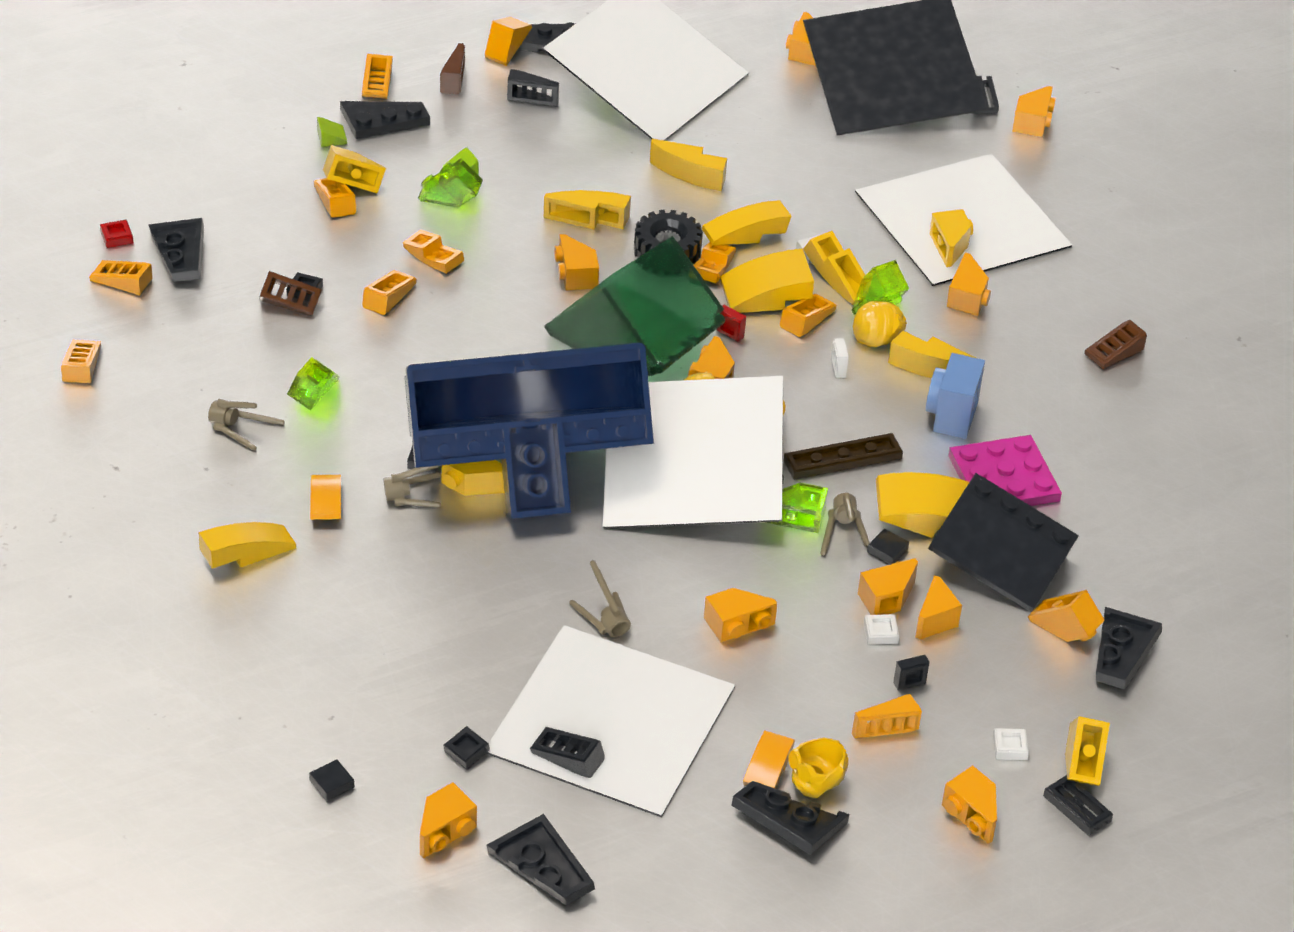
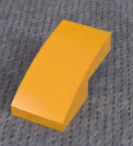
M419 230L403 242V247L414 257L446 274L464 261L463 251L442 245L441 236Z
M709 242L703 247L701 258L692 266L690 276L717 283L732 261L736 247L712 245Z
M341 474L311 475L310 520L341 519Z
M764 730L745 773L743 785L746 786L751 781H755L776 789L782 771L786 769L789 753L793 749L795 739Z

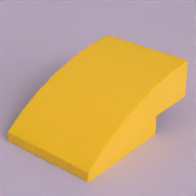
M803 248L758 257L720 276L728 307L739 313L783 310L785 308V301L813 299L814 279Z
M903 472L878 475L876 478L879 520L932 538L943 525L969 482L931 473Z

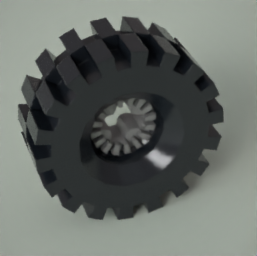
M665 209L659 210V214H655L654 211L649 212L648 217L644 215L640 218V222L637 221L634 255L635 257L637 256V261L640 264L644 262V267L647 269L654 267V271L659 273L661 269L666 270V273L670 274L672 270H676L677 273L683 272V267L687 270L691 269L692 263L695 264L701 257L703 237L701 225L699 222L696 223L694 217L687 218V213L684 212L680 215L676 214V210H671L670 213H665Z

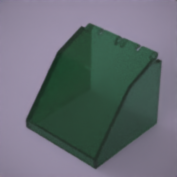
M671 236L615 271L545 324L544 328L550 336L573 349L642 343L646 349L648 376H654L667 370L675 361H678L693 347L708 337L710 333H713L723 325L726 320L720 314L724 308L678 242Z

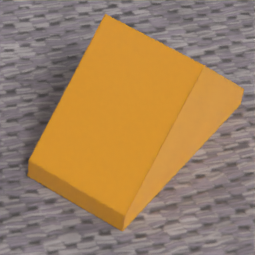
M513 17L493 20L484 54L485 58L507 66L532 29V25Z
M934 575L918 617L915 638L924 639L959 627L962 604L939 576Z

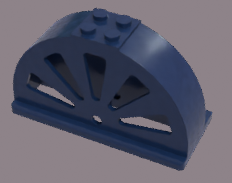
M642 343L410 364L406 367L404 379L410 437H412L415 468L501 459L506 516L511 519L571 513L566 453L654 444L646 349Z

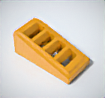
M367 54L362 97L388 98L393 56ZM369 82H371V83H382V84H384V85H380V84H369Z
M327 178L314 181V187L332 218L356 213L355 194L346 184Z
M102 260L89 278L92 282L140 295L153 279L152 265L145 262Z
M396 270L389 272L364 288L362 306L368 310L385 315L414 287L417 278Z
M813 294V299L800 300L783 308L780 327L801 337L833 313L837 305L818 294Z
M72 340L61 365L62 381L92 382L101 349V341Z
M906 694L855 712L852 735L854 738L916 731L920 725L921 708L911 694Z

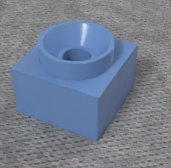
M951 353L946 369L935 368L926 402V412L936 414L933 432L967 439L979 401L985 360Z

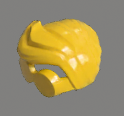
M869 301L859 308L855 314L853 334L858 343L869 347L887 345L902 331H905L906 318L899 307L890 302Z
M822 737L801 743L790 751L788 761L793 769L792 782L804 796L817 799L825 791L833 789V787L838 786L844 780L849 764L848 754L844 746L838 740Z

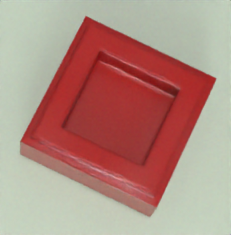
M127 219L100 224V232L106 248L134 243L133 234Z
M724 304L718 309L716 330L737 342L741 341L745 336L746 316Z

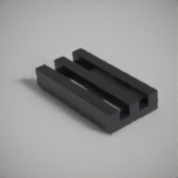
M977 76L987 110L974 112L973 114L998 113L999 104L992 76H986V80H982V76ZM984 87H986L991 107H989Z
M1067 775L1044 790L1043 796L1088 836L1093 834L1095 828L1097 830L1102 828L1104 822L1108 824L1112 821L1113 813L1079 783L1067 780ZM1063 786H1064L1067 790H1069V791L1074 795V797H1073L1068 791H1066V790L1063 788ZM1084 804H1085L1091 811H1093V812L1097 815V817H1096L1092 812H1090V811L1084 806Z

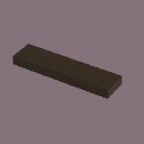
M888 433L784 453L783 461L793 480L900 460L903 457V450L894 434Z

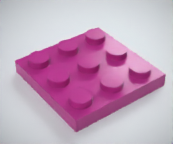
M1031 435L949 447L948 456L959 478L970 482L975 473L1030 506L1060 502L1062 492Z

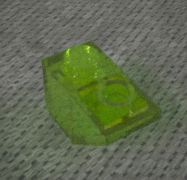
M461 158L453 164L447 163L436 175L433 176L431 174L427 176L421 183L422 189L418 199L422 202L458 208L477 196L483 179Z
M896 260L872 267L862 278L851 310L853 315L869 301L890 302L896 305L903 300L902 296L909 290V286Z
M311 357L297 372L287 395L311 411L338 381L340 376Z

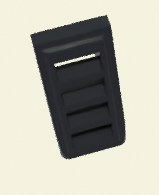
M511 69L508 76L507 100L558 106L559 82ZM537 88H542L541 93L537 92ZM547 89H552L551 96L547 95Z
M545 727L530 747L531 753L587 778L593 776L605 758L600 740ZM552 741H555L552 747H548Z

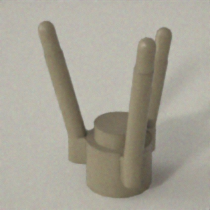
M218 399L213 401L208 412V419L211 423H214V430L225 433L252 451L257 449L254 444L227 428L229 425H234L238 417L277 425L285 424V421L282 419L237 409L257 408L256 403Z
M440 466L414 468L402 473L391 474V477L383 478L386 500L395 501V506L411 505L440 508V502L405 498L406 495H410L409 485L440 478L441 472L412 478L408 477Z
M850 493L837 495L833 499V509L828 511V522L822 542L821 556L826 555L835 520L842 524H849L855 521L865 547H868L870 543L861 519V512L857 510L856 498Z
M592 560L590 561L591 568L609 606L602 610L601 621H599L576 601L570 600L569 604L591 622L601 635L608 632L611 637H620L630 629L631 622L626 616L618 593L613 592L611 594L596 562Z

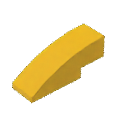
M658 139L651 140L650 163L667 174L690 184L721 192L726 179L727 158L703 154L704 147Z
M589 190L546 193L544 196L543 218L595 230L597 224L624 229L630 217L631 196Z
M780 200L766 201L747 205L716 217L704 224L702 230L712 245L760 243L763 234L786 233L792 216Z
M833 231L810 239L803 248L821 276L838 294L852 305L872 298L877 294L850 248L844 250Z
M902 331L891 341L888 363L917 375L932 378L936 367L947 368L951 353L976 357L933 336L926 342L908 332Z
M266 522L234 523L198 532L200 551L212 569L233 561H237L240 567H244L296 549L295 541L285 526L281 524Z

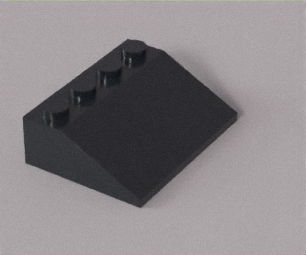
M975 473L928 549L1032 612L1079 535Z

